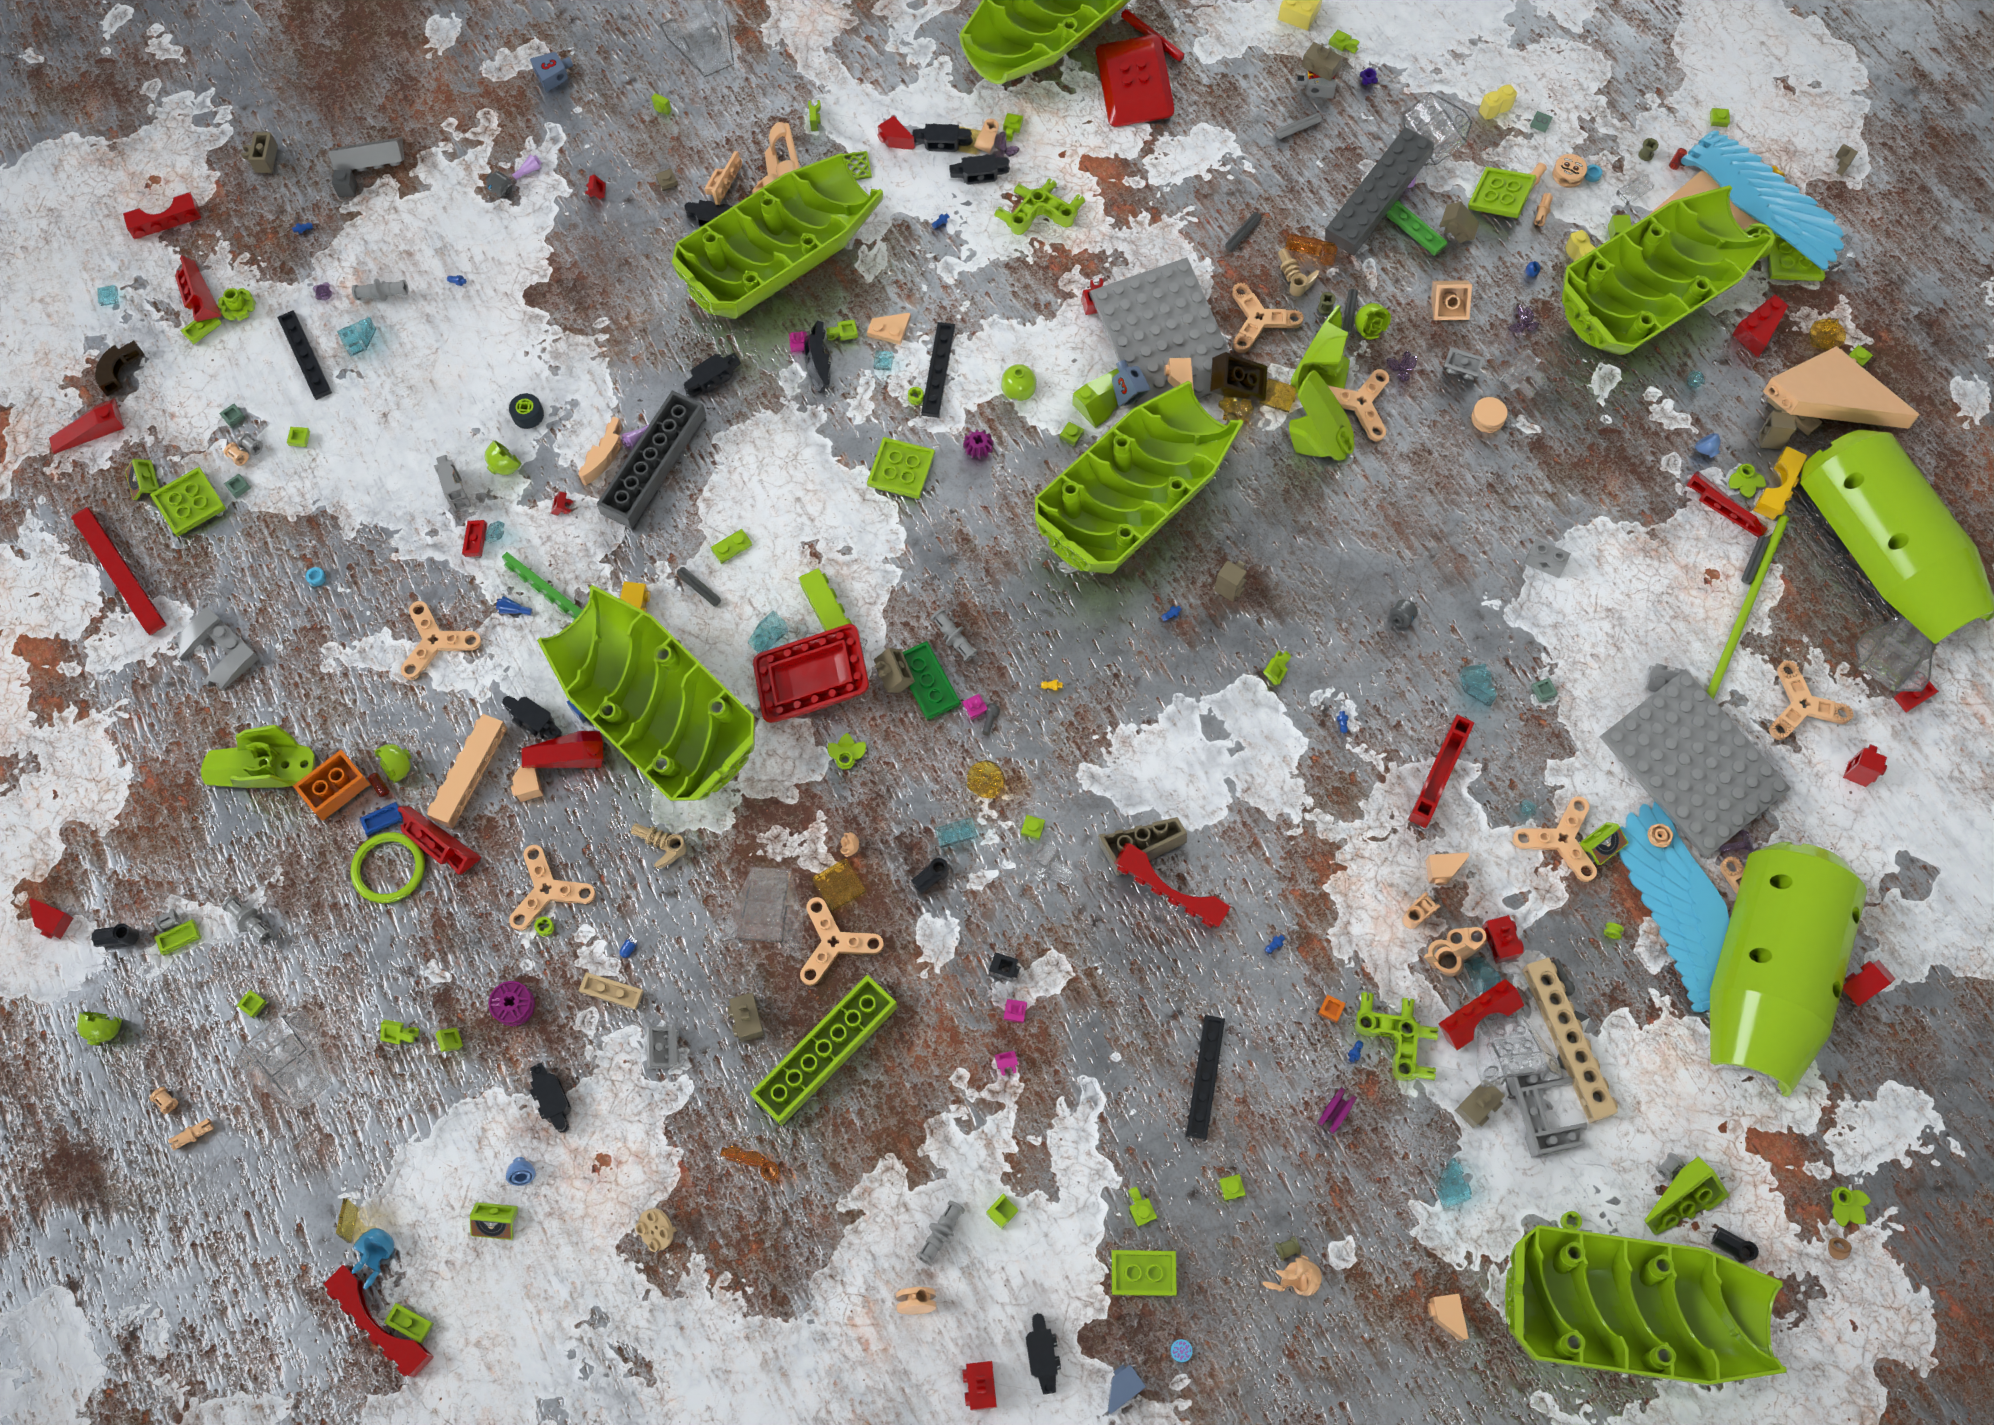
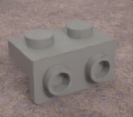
M1450 347L1443 369H1446L1448 374L1464 375L1463 378L1473 381L1478 379L1485 358Z
M1656 663L1655 666L1650 665L1646 689L1658 691L1684 669L1675 668L1673 671L1668 670L1667 665Z
M676 1024L648 1026L646 1028L647 1069H672L680 1059V1052L677 1050L679 1031L676 1030Z

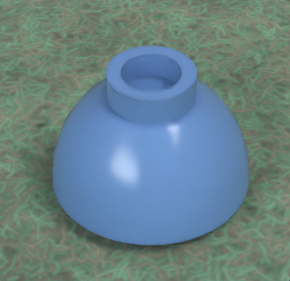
M1712 433L1696 443L1695 449L1701 454L1709 455L1710 458L1720 453L1721 440L1719 434Z
M523 1157L515 1158L506 1171V1181L515 1186L526 1185L536 1176L533 1165Z

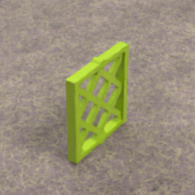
M867 151L844 154L845 158L851 157L850 160H845L847 165L853 166L850 171L854 175L855 180L872 177ZM854 158L858 160L856 164L851 162ZM861 162L865 164L863 168L858 166ZM855 168L860 170L857 174L853 172Z

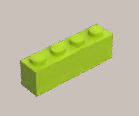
M819 568L798 577L800 586L824 631L852 624L849 618L846 619L844 616L845 610L843 605L837 603V595L834 589L829 588V580L825 573L822 574Z

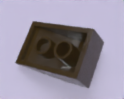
M1228 352L1212 358L1210 392L1226 397L1265 401L1268 366Z

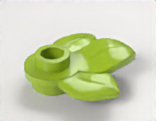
M1747 463L1740 465L1736 473L1730 476L1728 482L1730 489H1739V492L1747 498H1751L1755 494L1756 487H1766L1764 477L1756 473L1755 468Z
M845 733L840 738L838 744L828 743L827 751L829 756L836 760L837 766L846 770L853 767L855 761L863 757L866 751V743L858 742L855 744L852 737ZM847 758L849 762L843 763L842 760Z
M1843 1186L1835 1188L1831 1193V1199L1834 1203L1832 1214L1835 1221L1841 1227H1845L1849 1221L1855 1224H1866V1214L1863 1206L1871 1202L1869 1197L1860 1190L1850 1191ZM1839 1194L1844 1196V1201L1839 1199Z

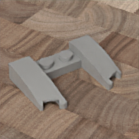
M205 607L174 641L176 646L179 645L180 652L177 654V657L180 660L184 659L208 637H211L228 654L203 681L208 687H210L212 682L220 684V690H224L260 659L209 607Z
M1559 1063L1511 1072L1505 1076L1511 1096H1516L1528 1134L1525 1140L1531 1158L1583 1146L1586 1143L1579 1141L1580 1130L1587 1129V1122L1550 1130L1538 1091L1573 1082L1570 1076L1563 1079L1555 1070L1560 1066Z

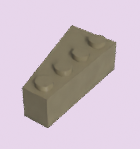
M1175 817L1153 822L1147 826H1135L1133 829L1125 831L1121 829L1107 835L1105 833L1099 834L1098 840L1099 846L1116 876H1119L1122 873L1116 870L1117 866L1114 865V862L1126 843H1130L1145 852L1150 861L1187 843V832L1179 818Z

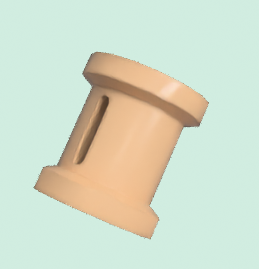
M234 442L229 443L224 448L223 453L225 456L232 458L237 466L245 464L249 459V454L246 451L240 450L239 446Z
M164 1086L156 1089L149 1099L161 1108L160 1111L163 1114H168L176 1108L179 1102L167 1093L168 1090Z

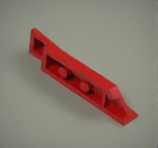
M181 255L182 268L176 271L175 278L184 307L193 310L194 321L197 322L220 317L222 314L195 261Z
M1699 471L1694 473L1687 486L1702 495L1699 499L1700 502L1759 538L1764 535L1768 528L1758 520L1757 516L1745 510Z
M398 807V812L402 813L404 823L400 825L401 832L438 863L446 864L448 862L458 875H462L481 859L480 855L412 807Z

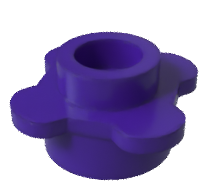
M1367 68L1360 72L1362 84L1368 85L1378 82V78H1376L1377 73L1374 69Z

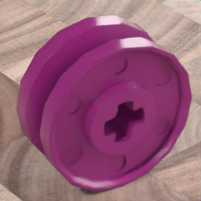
M503 982L495 987L490 994L488 1001L489 1011L495 1019L505 1026H519L528 1021L535 1009V998L531 991L520 982ZM511 1001L515 1003L512 1007L509 1005Z
M1343 1087L1333 1096L1317 1122L1322 1126L1330 1120L1332 1123L1329 1132L1332 1134L1342 1124L1357 1099L1354 1095H1351L1346 1101L1342 1099L1346 1091Z

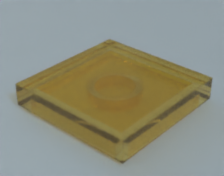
M846 858L812 877L814 884L831 912L866 892Z

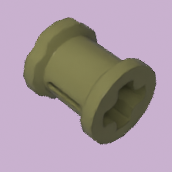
M1653 138L1644 140L1643 148L1638 153L1641 160H1652L1654 151L1659 146L1657 140Z
M1324 292L1321 295L1318 305L1319 313L1323 315L1332 313L1333 305L1336 301V296L1333 293Z
M1292 1236L1288 1241L1274 1243L1277 1256L1281 1262L1291 1255H1301V1249L1295 1236Z

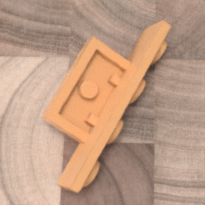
M734 151L724 169H715L704 188L706 195H713L715 205H720L731 183L736 178L739 169L742 167V159L738 151Z

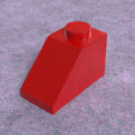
M895 116L878 125L877 136L889 148L909 150L915 148L914 137Z
M32 898L29 900L34 926L41 930L40 935L52 939L53 936L61 939L74 918Z

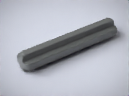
M1254 212L1226 242L1225 248L1233 251L1261 220V214Z
M1349 289L1342 330L1348 332V336L1351 335L1358 296V290Z
M1760 536L1741 578L1743 583L1751 584L1769 543L1768 537Z
M680 567L677 570V575L711 605L716 607L720 604V597L685 567Z

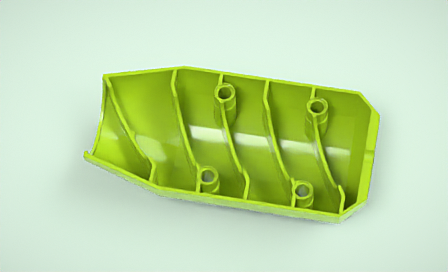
M982 0L960 32V44L968 61L982 77L991 83L1003 84L1053 65L1131 0Z
M840 153L783 174L678 241L675 246L672 265L679 279H683L688 285L687 292L704 311L729 319H737L842 250L883 201V190L871 189L869 196L852 175L844 154Z
M1730 185L1673 200L1566 267L1562 290V304L1565 307L1566 318L1576 334L1589 345L1617 355L1630 353L1738 284L1776 237L1773 234L1763 233L1759 237L1754 238L1738 225L1730 208L1729 199L1732 190Z
M1186 381L1133 408L1035 497V521L1040 534L1047 537L1049 547L1073 568L1080 571L1106 574L1115 572L1212 481L1242 428L1244 421L1241 419L1230 420L1227 426L1215 420L1197 400L1190 381Z
M1870 430L1850 432L1832 441V446L1829 449L1817 451L1804 463L1800 484L1881 596L1934 644L1939 643L1954 631L1978 618L1986 619L1987 622L1994 618V595L1977 546L1956 521L1950 510L1917 466L1911 461L1892 433Z
M591 585L589 587V601L580 615L561 632L547 638L540 637L537 640L567 698L670 801H694L708 798L711 792H718L730 782L749 760V754L754 751L755 716L652 615Z
M1792 842L1774 843L1749 853L1710 988V1063L1713 1065L1726 1064L1745 1067L1768 1075L1779 1081L1777 1086L1782 1091L1781 1095L1785 1097L1792 1094L1831 1035L1867 895L1865 884L1850 865L1837 854L1815 845L1806 843L1793 845Z
M1537 1225L1518 1241L1512 1249L1510 1255L1512 1267L1507 1269L1505 1283L1506 1322L1509 1324L1510 1333L1532 1360L1700 1385H1713L1787 1373L1786 1367L1782 1366L1777 1357H1774L1771 1345L1770 1323L1772 1307L1778 1291L1783 1287L1782 1281L1705 1248Z

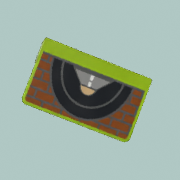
M133 458L125 470L132 499L138 500L142 493L157 491L159 485L152 461Z
M1606 822L1579 844L1584 851L1591 853L1598 865H1602L1625 847L1628 841L1618 824Z
M476 1202L469 1215L471 1236L512 1240L513 1222L518 1214V1206Z

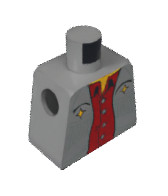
M1306 70L1305 75H1297L1296 86H1306V94L1308 96L1333 99L1336 89L1335 76L1329 81Z

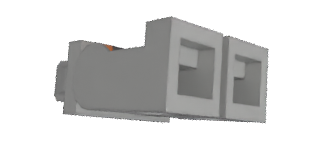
M447 455L437 457L438 464L434 465L443 493L453 512L470 507V500L460 482L462 481L461 476L453 461L449 460Z

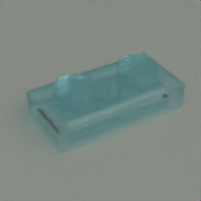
M972 817L935 828L940 848L978 838Z

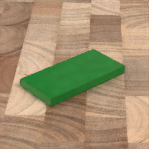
M928 641L902 652L915 681L908 687L927 721L961 705Z

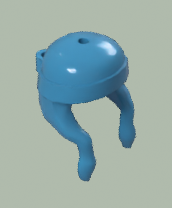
M372 1228L363 1233L353 1246V1249L359 1252L361 1260L354 1266L352 1274L361 1270L364 1264L374 1271L366 1280L363 1289L369 1288L374 1283L375 1278L381 1272V1260L389 1258L394 1250L393 1238L379 1228Z

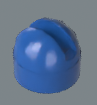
M1536 261L1529 262L1525 269L1526 274L1530 277L1537 276L1541 269L1540 264Z

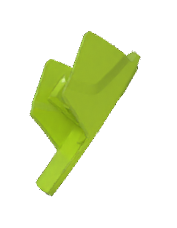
M1340 305L1335 307L1324 322L1291 378V386L1296 388L1295 393L1299 392L1303 381L1313 370L1317 371L1328 386L1345 389L1350 359L1343 356L1348 332L1342 330Z
M1313 370L1303 381L1297 395L1307 416L1293 419L1289 422V432L1296 453L1310 456H1331L1336 461L1346 459L1347 454H1351L1354 451L1353 429L1345 411L1333 392L1317 371Z
M277 725L247 729L236 734V748L209 750L201 766V777L205 785L240 788L293 786L315 769V754L309 747L298 744L294 737Z

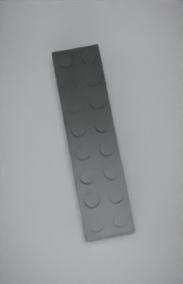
M1404 127L1326 227L1325 240L1354 256L1433 155L1434 142Z
M673 390L670 392L597 502L601 515L631 529L634 527L706 417L702 403Z

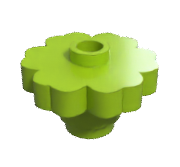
M229 288L224 291L223 297L218 299L219 303L217 306L224 318L230 321L235 319L241 321L250 316L249 312L255 310L256 302L250 291L244 288L238 290Z

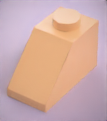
M1169 358L1167 365L1164 367L1165 376H1168V382L1175 388L1186 381H1190L1193 388L1191 358Z
M521 764L512 778L514 784L511 785L513 796H517L520 802L544 796L538 769L522 768Z
M1469 852L1429 855L1425 861L1428 882L1435 883L1437 886L1447 884L1466 862Z
M1453 1294L1429 1299L1428 1312L1430 1317H1433L1434 1322L1459 1341L1469 1339L1460 1295Z

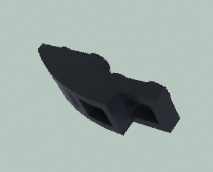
M816 321L811 329V334H809L804 342L806 367L818 393H822L829 386L830 377H828V372L831 367L829 354L824 353L825 345H823L826 331L823 329L824 322Z

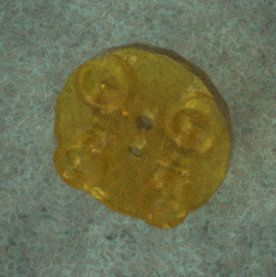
M1828 317L1827 319L1816 321L1809 331L1811 345L1823 350H1830L1836 346L1840 348L1845 342L1846 332L1842 325L1838 323L1839 319L1831 320L1832 318Z
M1224 396L1223 400H1220L1218 403V407L1224 410L1223 420H1226L1227 413L1242 415L1241 420L1245 421L1246 414L1254 412V407L1251 405L1252 401L1247 399L1238 401L1234 400L1233 397Z
M987 760L978 761L968 771L967 787L980 797L992 799L1002 791L1005 785V776L1002 769L994 762Z

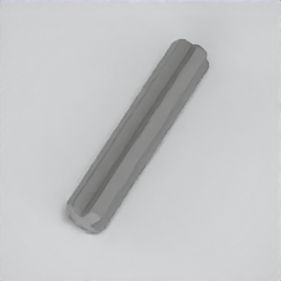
M1317 112L1276 129L1275 135L1278 139H1281L1321 122L1322 117Z

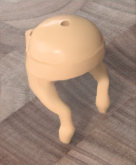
M1300 1255L1299 1258H1295V1262L1289 1263L1284 1271L1276 1270V1273L1282 1277L1280 1285L1272 1282H1263V1285L1268 1289L1281 1292L1286 1287L1293 1286L1297 1294L1311 1296L1320 1288L1322 1274L1320 1268L1310 1261L1307 1256Z

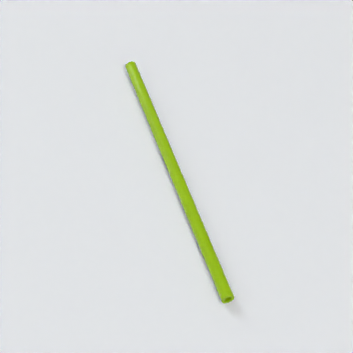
M1780 515L1706 691L1713 700L1788 523L1789 517L1786 515Z

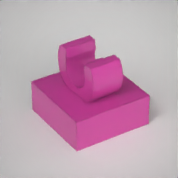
M806 331L789 333L791 352L804 351V342L807 339Z
M980 694L962 701V705L971 720L985 714L987 706Z
M1007 999L1004 1020L1024 1023L1027 1002Z
M1015 1051L994 1055L997 1067L1003 1076H1005L1006 1067H1011L1013 1074L1016 1073L1015 1065H1018Z

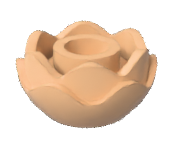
M1656 824L1649 828L1647 836L1652 845L1663 848L1671 844L1673 832L1664 824Z
M844 833V837L841 839V853L848 857L858 851L859 839L854 833Z

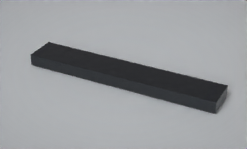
M294 310L278 316L280 325L315 400L331 394L332 391Z
M937 323L921 416L935 418L940 416L955 324Z
M1204 1016L1185 1136L1188 1138L1207 1140L1225 1018Z

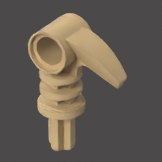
M1283 248L1278 252V255L1282 262L1280 268L1284 272L1287 281L1291 282L1289 292L1296 297L1302 296L1317 280L1319 270L1306 277L1299 270L1297 260L1292 259L1289 251Z
M637 823L631 828V834L645 839V844L651 845L654 843L655 847L660 845V849L666 851L665 855L654 864L657 869L670 865L680 856L684 855L687 850L683 838L678 834L670 835L668 832L664 834L663 830L658 831L655 826L649 829ZM674 843H681V845L678 848H672V845Z

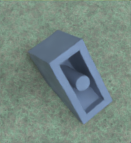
M1123 1364L1113 1372L1115 1376L1111 1380L1107 1410L1110 1415L1146 1387L1131 1365L1125 1367Z

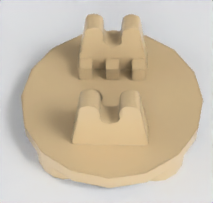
M649 1208L644 1211L639 1218V1223L635 1227L637 1234L642 1237L644 1243L648 1245L652 1252L667 1248L673 1240V1233L677 1231L675 1227L672 1228L668 1216L662 1210L656 1208Z

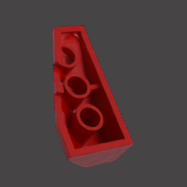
M114 398L94 406L49 437L53 453L56 454L125 429L116 399Z
M578 731L521 748L522 768H601L603 762V741L600 731Z

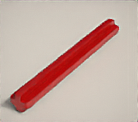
M1128 9L1122 11L1121 18L1145 36H1159L1163 50L1178 62L1184 59V52Z

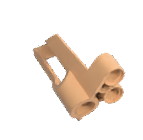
M777 122L770 130V146L765 151L768 175L761 181H758L752 190V194L783 174L800 168L789 123ZM783 136L786 139L791 160L779 163L775 143Z
M1478 927L1453 929L1447 934V940L1441 939L1432 942L1428 947V954H1425L1424 958L1433 969L1438 968L1443 975L1448 977L1457 976L1464 969V960L1473 956L1485 946L1488 939L1483 929ZM1481 933L1483 934V939L1480 942H1474L1472 940L1473 934ZM1456 934L1462 935V941L1459 944L1452 943V937ZM1440 946H1446V947L1440 948V949L1435 953V955H1434V951L1436 950V948H1438V947H1440ZM1453 955L1457 958L1455 967L1446 969L1441 966V961L1445 956Z

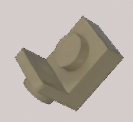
M1842 144L1836 154V157L1840 159L1837 164L1840 166L1836 171L1837 174L1841 176L1844 174L1858 151Z

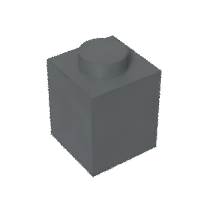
M334 170L332 185L338 197H355L357 181L352 171Z

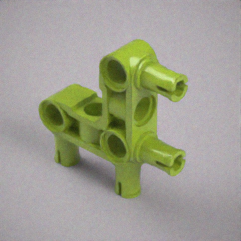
M1051 178L1047 180L1042 188L1029 189L1018 183L1014 193L1023 197V202L1013 213L999 206L994 216L1006 222L1007 226L1011 228L1012 233L1016 235L1024 234L1032 225V221L1039 215H1045L1052 219L1054 223L1068 228L1073 225L1078 209L1085 203V198L1077 194L1072 202L1068 204L1050 194L1057 186V183L1054 180L1052 181Z
M1362 992L1360 1010L1357 1012L1354 1024L1355 1030L1361 1035L1390 1037L1394 1040L1396 1044L1395 1056L1392 1058V1071L1397 1080L1405 1081L1421 1078L1434 1081L1436 1068L1418 1066L1416 1063L1418 1038L1437 1040L1438 1027L1422 1026L1416 1022L1415 1017H1413L1414 999L1410 998V1001H1408V998H1402L1401 1016L1374 1013L1372 1011L1374 994L1369 993L1367 996V992ZM1361 1020H1367L1370 1024V1027H1363L1361 1025ZM1403 1025H1406L1410 1028V1034L1403 1032ZM1399 1066H1405L1408 1069V1074H1402Z

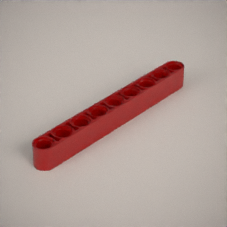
M85 507L70 516L144 630L151 636L167 626L92 511Z

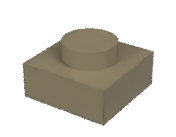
M671 168L655 174L662 191L678 185Z

